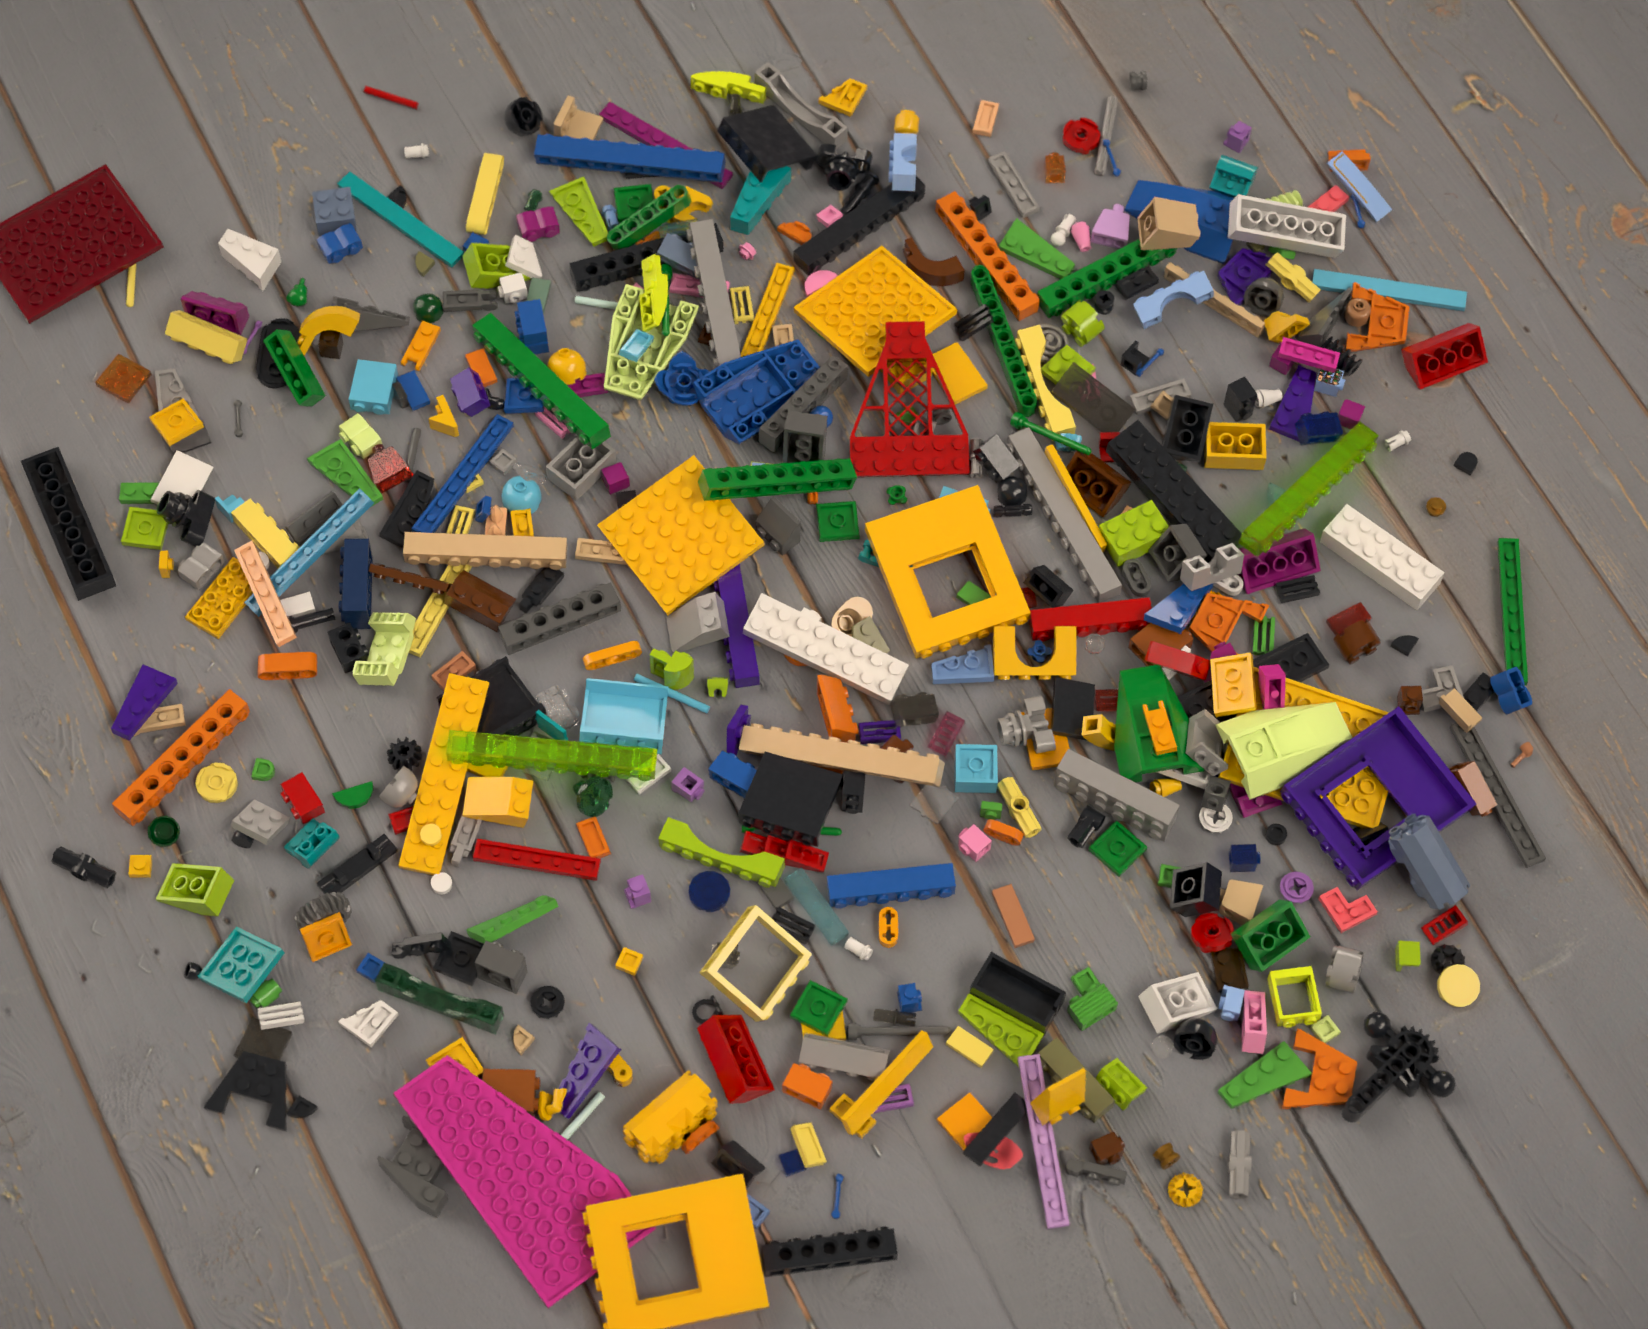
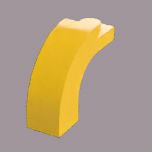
M341 306L323 307L312 312L300 326L299 333L301 335L297 344L303 355L307 353L316 335L322 331L335 330L351 337L359 322L360 313Z
M1102 714L1083 716L1082 736L1098 747L1115 751L1116 724L1108 721Z

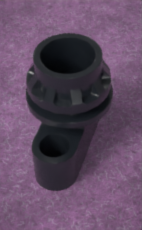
M822 144L819 147L816 162L819 166L825 168V177L831 188L838 191L846 190L855 181L858 173H865L870 170L873 159L870 151L857 148L855 156L849 157V153L846 151L843 154H835L836 145Z
M197 490L192 497L181 492L173 493L167 491L158 504L157 514L175 528L184 525L180 538L181 541L194 547L200 546L206 536L215 504V497L201 490Z

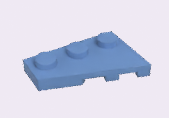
M991 644L984 646V649L978 651H967V654L959 657L952 656L933 662L931 666L933 684L994 682Z

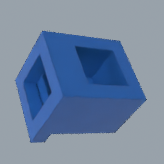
M915 983L898 985L897 997L901 1014L922 1011L920 989L916 990Z

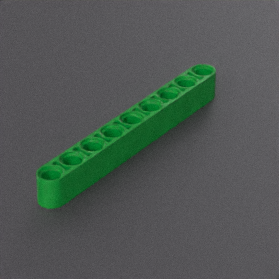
M976 265L971 271L970 283L979 307L986 304L989 308H993L990 311L994 322L987 326V330L1018 412L1026 417H1031L1036 411L1037 398L989 271L983 265Z

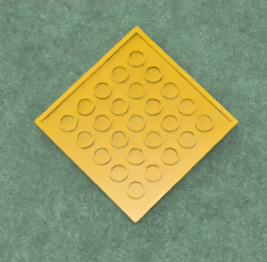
M882 245L793 307L794 313L868 377L874 374L886 342L885 322L925 321V336H927L957 314L956 307Z
M694 455L597 525L667 616L765 545L764 541L730 499L704 501L698 485V479L702 469L705 468Z

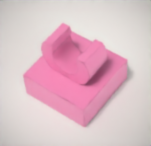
M830 205L819 212L816 217L820 223L829 227L842 218L843 213Z

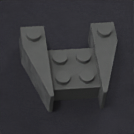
M403 1116L404 1127L411 1130L392 1162L378 1156V1163L382 1170L419 1209L437 1218L448 1201L446 1191L433 1185L444 1164L410 1117Z

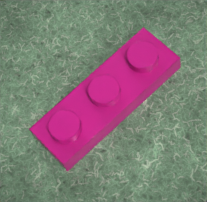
M1283 337L1278 357L1335 373L1340 353Z

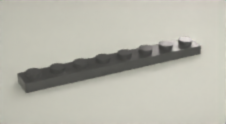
M1457 723L1452 724L1450 730L1468 762H1476L1497 803V806L1493 807L1525 868L1544 862L1546 859L1544 853L1475 727L1466 733Z

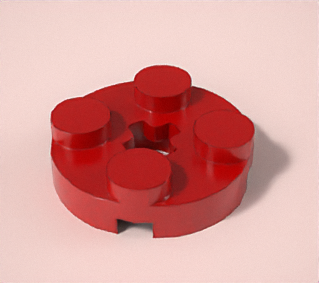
M1080 118V120L1075 121L1072 119L1064 126L1063 144L1070 150L1086 155L1099 144L1100 131L1098 130V125L1091 119ZM1082 133L1085 134L1084 137H1079V136L1077 135V134H1082Z
M1206 913L1200 915L1195 920L1191 928V938L1203 953L1221 951L1232 945L1233 937L1231 933L1234 932V927L1225 916L1222 918L1218 917L1216 913ZM1209 930H1213V932L1218 933H1216L1215 935L1209 934Z

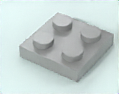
M254 799L232 820L231 827L267 845L289 824L290 817Z

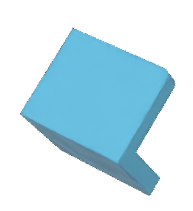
M234 495L229 496L224 501L219 496L215 498L217 508L233 523L231 512L242 505L244 500L241 497L237 499Z

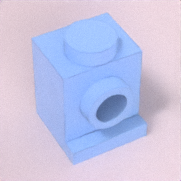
M1226 985L1223 986L1218 1009H1222L1221 1018L1223 1020H1238L1245 990Z

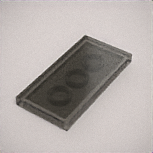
M1074 362L1050 392L1101 432H1119L1136 410Z

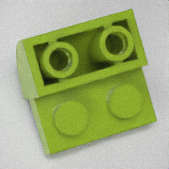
M653 648L649 654L651 673L663 678L664 686H669L668 688L673 690H679L688 686L694 678V659L685 652L680 653L675 650L671 657L667 652L663 650L658 651Z

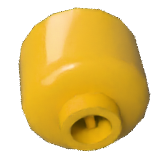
M902 110L895 116V133H918L919 117L914 111Z

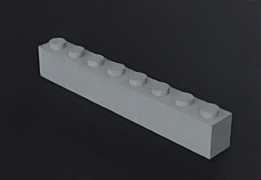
M713 219L690 223L689 230H686L688 241H692L693 248H690L692 260H696L697 266H694L695 277L700 280L698 292L699 296H703L704 303H701L703 315L707 314L708 321L705 322L707 333H711L712 340H709L711 352L715 353L716 358L713 359L715 369L725 362L741 358L714 223Z

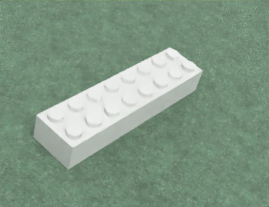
M761 593L743 628L744 635L830 677L841 679L842 683L887 705H890L909 666Z

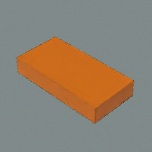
M484 348L465 354L469 367L479 374L484 387L498 383Z
M596 816L576 823L589 857L602 858L611 855Z

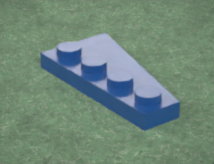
M1213 583L1193 591L1185 584L1181 585L1144 614V621L1181 634L1200 607L1206 594L1212 590Z

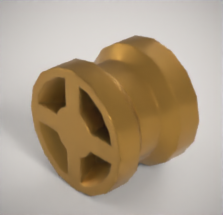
M1170 1142L1161 1146L1153 1154L1154 1158L1161 1162L1163 1170L1171 1167L1181 1157L1173 1151V1145Z

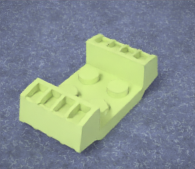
M372 613L368 624L376 632L369 650V656H367V661H355L352 675L359 685H395L399 674L403 672L414 638L413 630L416 621L414 616L409 613Z

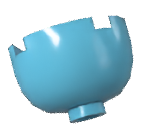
M527 476L511 478L506 482L502 490L503 506L507 508L509 513L514 510L530 508L532 514L537 511L542 500L539 485L535 480Z

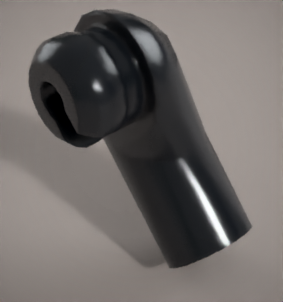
M484 388L491 405L488 409H504V399L491 396L489 389Z

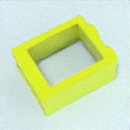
M1312 966L1269 972L1267 981L1277 1026L1290 1028L1301 1023L1305 1025L1317 1023L1320 1020L1322 1011ZM1305 982L1311 1012L1283 1015L1277 986Z

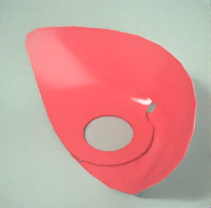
M979 1132L966 1134L964 1136V1142L966 1147L973 1141V1139L979 1134ZM1005 1137L995 1149L998 1153L995 1154V1151H993L990 1155L996 1158L998 1162L990 1163L985 1161L983 1164L998 1169H1008L1021 1160L1023 1152L1016 1143Z

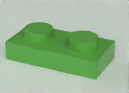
M160 482L121 483L120 504H155L151 502V498Z

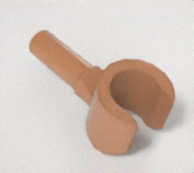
M1530 742L1520 746L1519 749L1522 753L1510 764L1513 768L1522 759L1532 755L1533 746Z

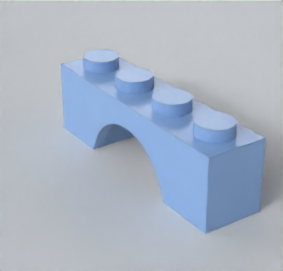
M894 133V140H890L889 183H892V190L915 191L916 164L909 163V161L916 160L917 134Z
M1196 271L1190 274L1187 279L1177 280L1165 289H1157L1148 297L1138 298L1133 305L1143 328L1146 329L1162 321L1164 307L1174 299L1187 298L1198 305L1215 296L1205 272Z

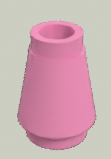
M1086 222L1075 223L1071 227V234L1080 251L1090 250L1089 226L1086 225Z

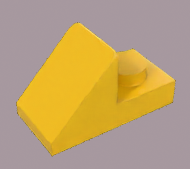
M444 395L436 397L437 405L435 410L437 415L428 419L430 428L453 437L459 436L458 426Z

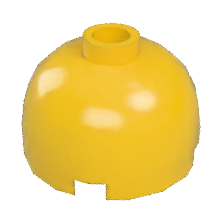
M562 348L556 351L547 362V367L566 385L574 384L576 379L580 378L582 380L586 376L584 358L579 352L572 349Z

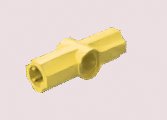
M1278 252L1266 264L1267 267L1281 278V283L1285 288L1295 290L1309 303L1321 290L1306 277L1302 267L1292 265Z
M1013 777L1002 779L997 784V788L1009 808L1010 816L1015 819L1025 838L1036 836L1042 828L1029 807L1028 799L1023 796ZM1021 805L1023 809L1019 810L1014 806Z

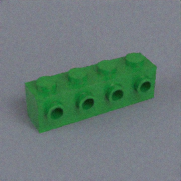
M276 329L263 340L299 406L312 407L326 396L291 331Z

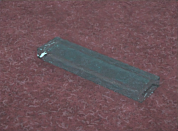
M802 868L784 878V882L831 946L849 935V931Z

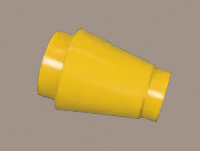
M1155 779L1154 782L1150 783L1149 787L1151 791L1166 797L1182 790V783L1176 779Z

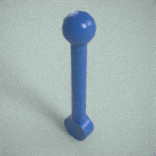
M1104 139L1103 145L1106 146L1114 169L1113 175L1117 177L1121 171L1116 166L1109 146L1110 141Z
M1352 194L1351 199L1354 201L1358 217L1357 225L1359 228H1364L1365 221L1362 220L1358 201Z
M1162 348L1157 349V353L1136 372V375L1140 377L1159 356L1164 354V350Z
M842 1174L835 1176L837 1185L835 1206L832 1211V1218L834 1219L840 1217L841 1182L844 1179Z

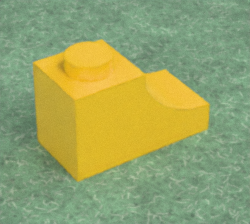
M1280 311L1272 313L1264 320L1269 340L1279 344L1282 342L1283 337L1292 338L1310 325L1306 317L1297 314L1290 316Z

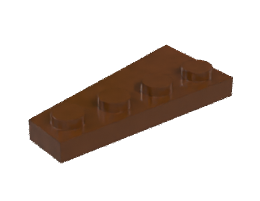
M380 563L370 564L368 571L374 573L373 577L386 579V576L394 578L393 582L405 585L406 581L413 583L412 587L423 590L426 586L432 588V592L444 595V591L448 592L452 585L451 583L430 577L424 578L416 573L402 572L398 568L385 567V565Z

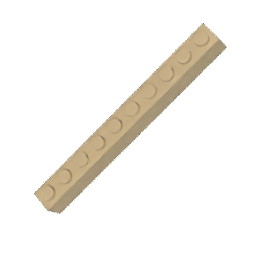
M752 723L751 726L744 725L739 750L747 754L763 756L766 751L815 766L866 773L867 775L940 787L945 763L939 759L938 755L927 754V757L920 756L919 752L912 750L902 753L899 752L900 749L894 747H887V750L880 749L879 745L868 743L867 746H862L860 742L848 740V743H844L836 737H829L828 740L821 739V735L809 733V736H804L802 732L790 730V733L782 732L783 729L778 727H771L770 730L763 729V725Z

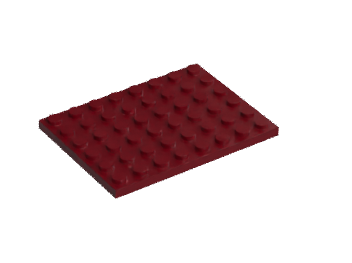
M104 164L0 223V282L30 324L161 250L164 246L109 167Z

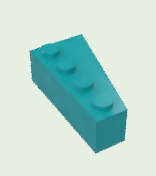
M785 166L768 171L764 181L761 183L751 171L749 172L730 217V230L746 235L751 233L762 219L765 211L770 209L772 202L776 197L780 196L783 188L791 182V167Z

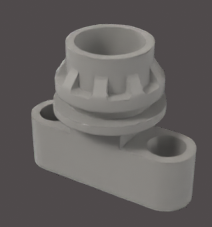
M1042 696L1023 699L1025 715H1022L1020 710H1017L1015 714L1010 712L1003 718L997 719V731L1002 745L1009 744L1016 747L1019 746L1020 742L1021 746H1026L1027 739L1032 738L1036 754L1056 749L1052 729H1048L1049 723L1044 716L1046 707Z

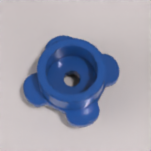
M1041 640L1035 641V645L1027 650V654L1038 663L1044 662L1047 655L1052 653L1051 648L1043 645Z

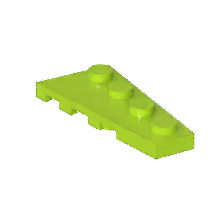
M970 993L958 1011L961 1017L1018 1067V1057L1033 1055L1044 1037V1033Z

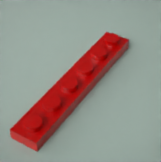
M477 839L473 854V861L594 881H597L601 858Z

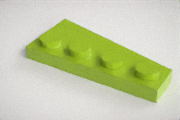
M584 176L549 190L550 195L593 247L608 241V231Z

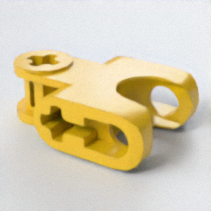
M665 185L657 187L654 191V198H658L671 188ZM687 186L685 187L691 196V204L666 221L670 225L684 231L689 230L690 223L698 221L690 215L692 211L708 212L713 206V201L709 196Z

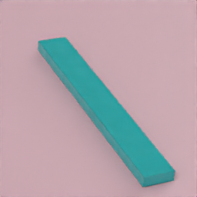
M348 172L337 183L338 188L350 187L352 198L449 267L453 268L463 258L464 252L352 172Z

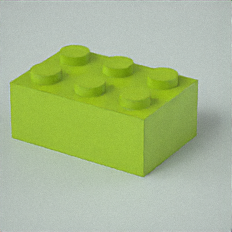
M1152 500L1099 525V530L1107 542L1106 549L1117 567L1123 565L1129 559H1136L1149 553L1148 550L1169 528Z

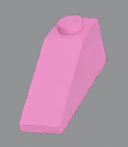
M1245 990L1242 1010V1052L1263 1054L1267 1036L1265 992Z

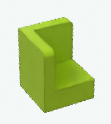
M1398 941L1395 947L1397 972H1400L1403 966H1420L1419 941Z

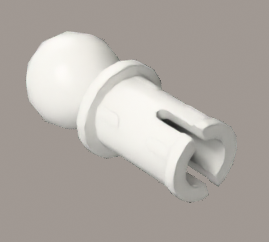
M1066 214L1061 224L1056 227V232L1051 235V243L1054 246H1062L1065 243V237L1070 235V229L1076 222V218L1073 215Z

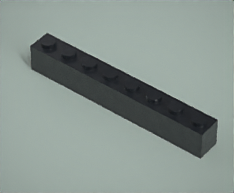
M917 176L915 191L892 190L891 183L793 251L794 263L807 276L819 271L828 262H833L842 252H847L855 243L863 241L868 234L876 232L881 225L892 221L897 214L905 212L910 205L922 200L925 196V184Z

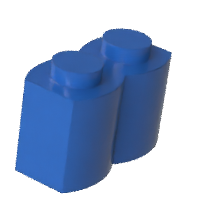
M351 223L343 225L317 239L318 247L328 264L338 263L345 256L355 255L363 248L362 241Z
M1517 667L1490 677L1492 688L1498 695L1499 704L1506 715L1532 705L1530 692L1524 686L1523 676Z

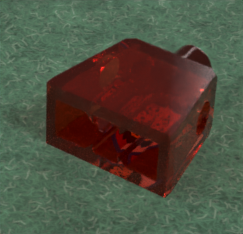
M377 444L373 447L372 451L375 455L368 458V464L373 482L381 494L413 477V472L393 446L385 449L382 444Z

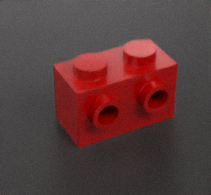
M303 772L280 784L283 791L280 795L286 804L290 803L292 815L296 820L300 819L303 825L325 813L322 802Z

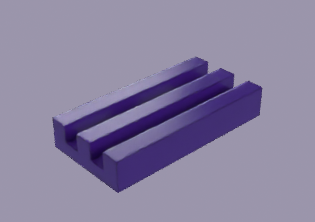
M899 720L858 723L860 744L885 743L892 734H896L901 739ZM896 727V729H876L873 731H863V729Z

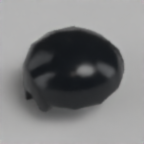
M1010 476L999 482L998 500L1004 506L1022 505L1026 501L1027 485L1021 478Z

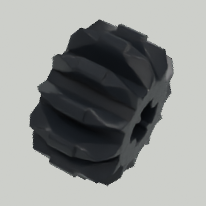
M407 737L404 741L398 738L397 744L391 743V749L387 750V756H389L388 763L393 764L394 770L405 766L412 771V766L418 767L419 761L422 760L421 747L417 745L415 740L409 742Z

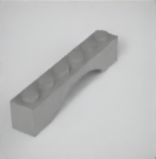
M767 62L755 72V84L766 87V96L824 144L836 145V151L848 141V127L835 116L826 115L809 105L796 93L783 74L772 64Z

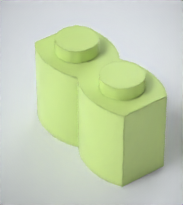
M357 413L339 425V437L344 443L348 442L351 445L350 448L355 456L359 455L362 459H365L383 447L379 435L360 414Z

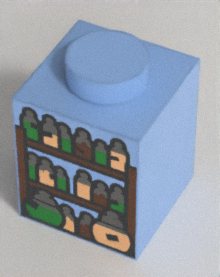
M1320 369L1314 391L1336 397L1338 390L1342 391L1346 380L1342 379L1344 371L1336 369L1335 373Z

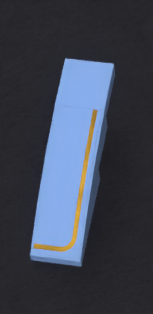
M1342 151L1327 163L1348 192L1353 194L1362 207H1365L1375 222L1392 210L1369 180Z

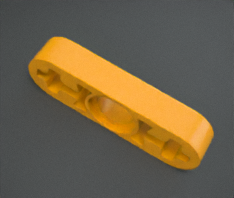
M630 641L589 653L583 657V662L586 670H595L636 658L642 654V650L638 641Z

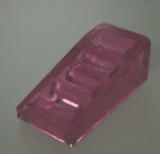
M946 711L928 748L946 757L961 732L965 720ZM950 721L956 724L957 727L954 728L948 725L947 722ZM946 728L954 733L953 735H950L949 733L943 731V729ZM941 734L949 738V742L939 738V735ZM938 741L946 745V748L943 749L935 745V742Z

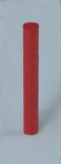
M369 86L364 88V93L414 109L418 107L417 101Z

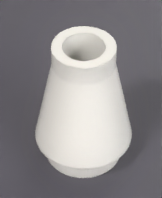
M1257 389L1254 407L1262 409L1277 401H1281V390Z

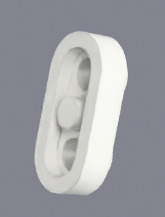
M1234 575L1213 583V586L1228 595L1235 596L1242 591L1243 580L1240 576Z

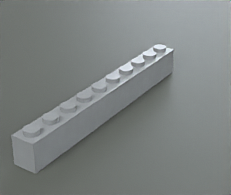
M1030 427L1009 435L1006 447L1020 464L1017 469L1023 472L1027 486H1031L1035 500L1041 503L1043 513L1052 522L1051 525L1055 534H1059L1063 548L1069 551L1071 562L1074 566L1077 565L1080 570V577L1083 582H1087L1091 596L1096 598L1098 603L1120 595L1122 584Z

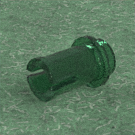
M533 189L528 193L529 198L523 209L525 212L536 211L539 202L543 199L542 193L539 190Z

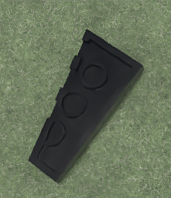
M416 470L379 533V537L404 548L405 532H412L411 528L428 507L434 478Z

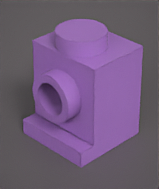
M1238 121L1228 130V137L1223 145L1240 153L1249 141L1252 127Z
M685 767L671 782L672 791L677 792L690 802L694 799L699 800L705 791L703 789L704 780Z
M643 874L627 880L628 888H625L624 892L631 909L651 902L650 890Z

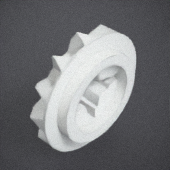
M1224 805L1222 812H1218V818L1221 820H1217L1215 824H1213V818L1211 817L1214 816L1216 811L1202 807L1199 819L1204 830L1207 829L1211 833H1222L1224 830H1228L1233 819L1232 812L1228 806Z

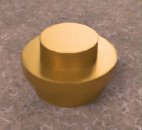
M1433 497L1428 500L1426 509L1431 516L1438 517L1444 514L1446 503L1441 498Z

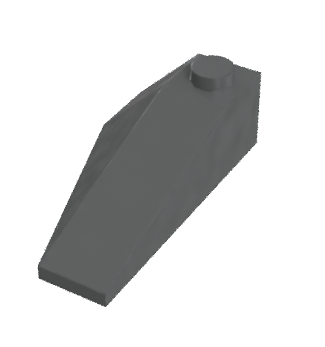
M1352 288L1346 289L1309 320L1310 325L1296 334L1295 338H1297V341L1321 347L1350 300Z
M333 296L332 306L346 307L360 313L359 322L354 331L409 325L410 317L386 310L381 313L374 306L361 307L357 301Z

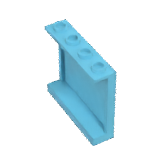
M587 678L579 746L662 754L669 686Z

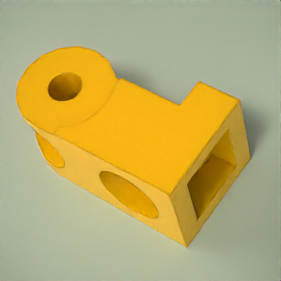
M618 1054L607 1070L614 1077L616 1085L626 1087L632 1082V1069Z

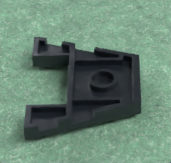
M243 1051L209 1098L204 1109L224 1114L231 1093L272 1104L266 1125L286 1131V1063Z

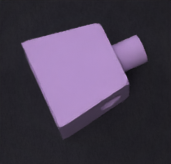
M1115 204L1112 210L1103 209L1092 230L1091 243L1121 249L1127 245L1130 215L1123 213L1124 207L1122 205Z

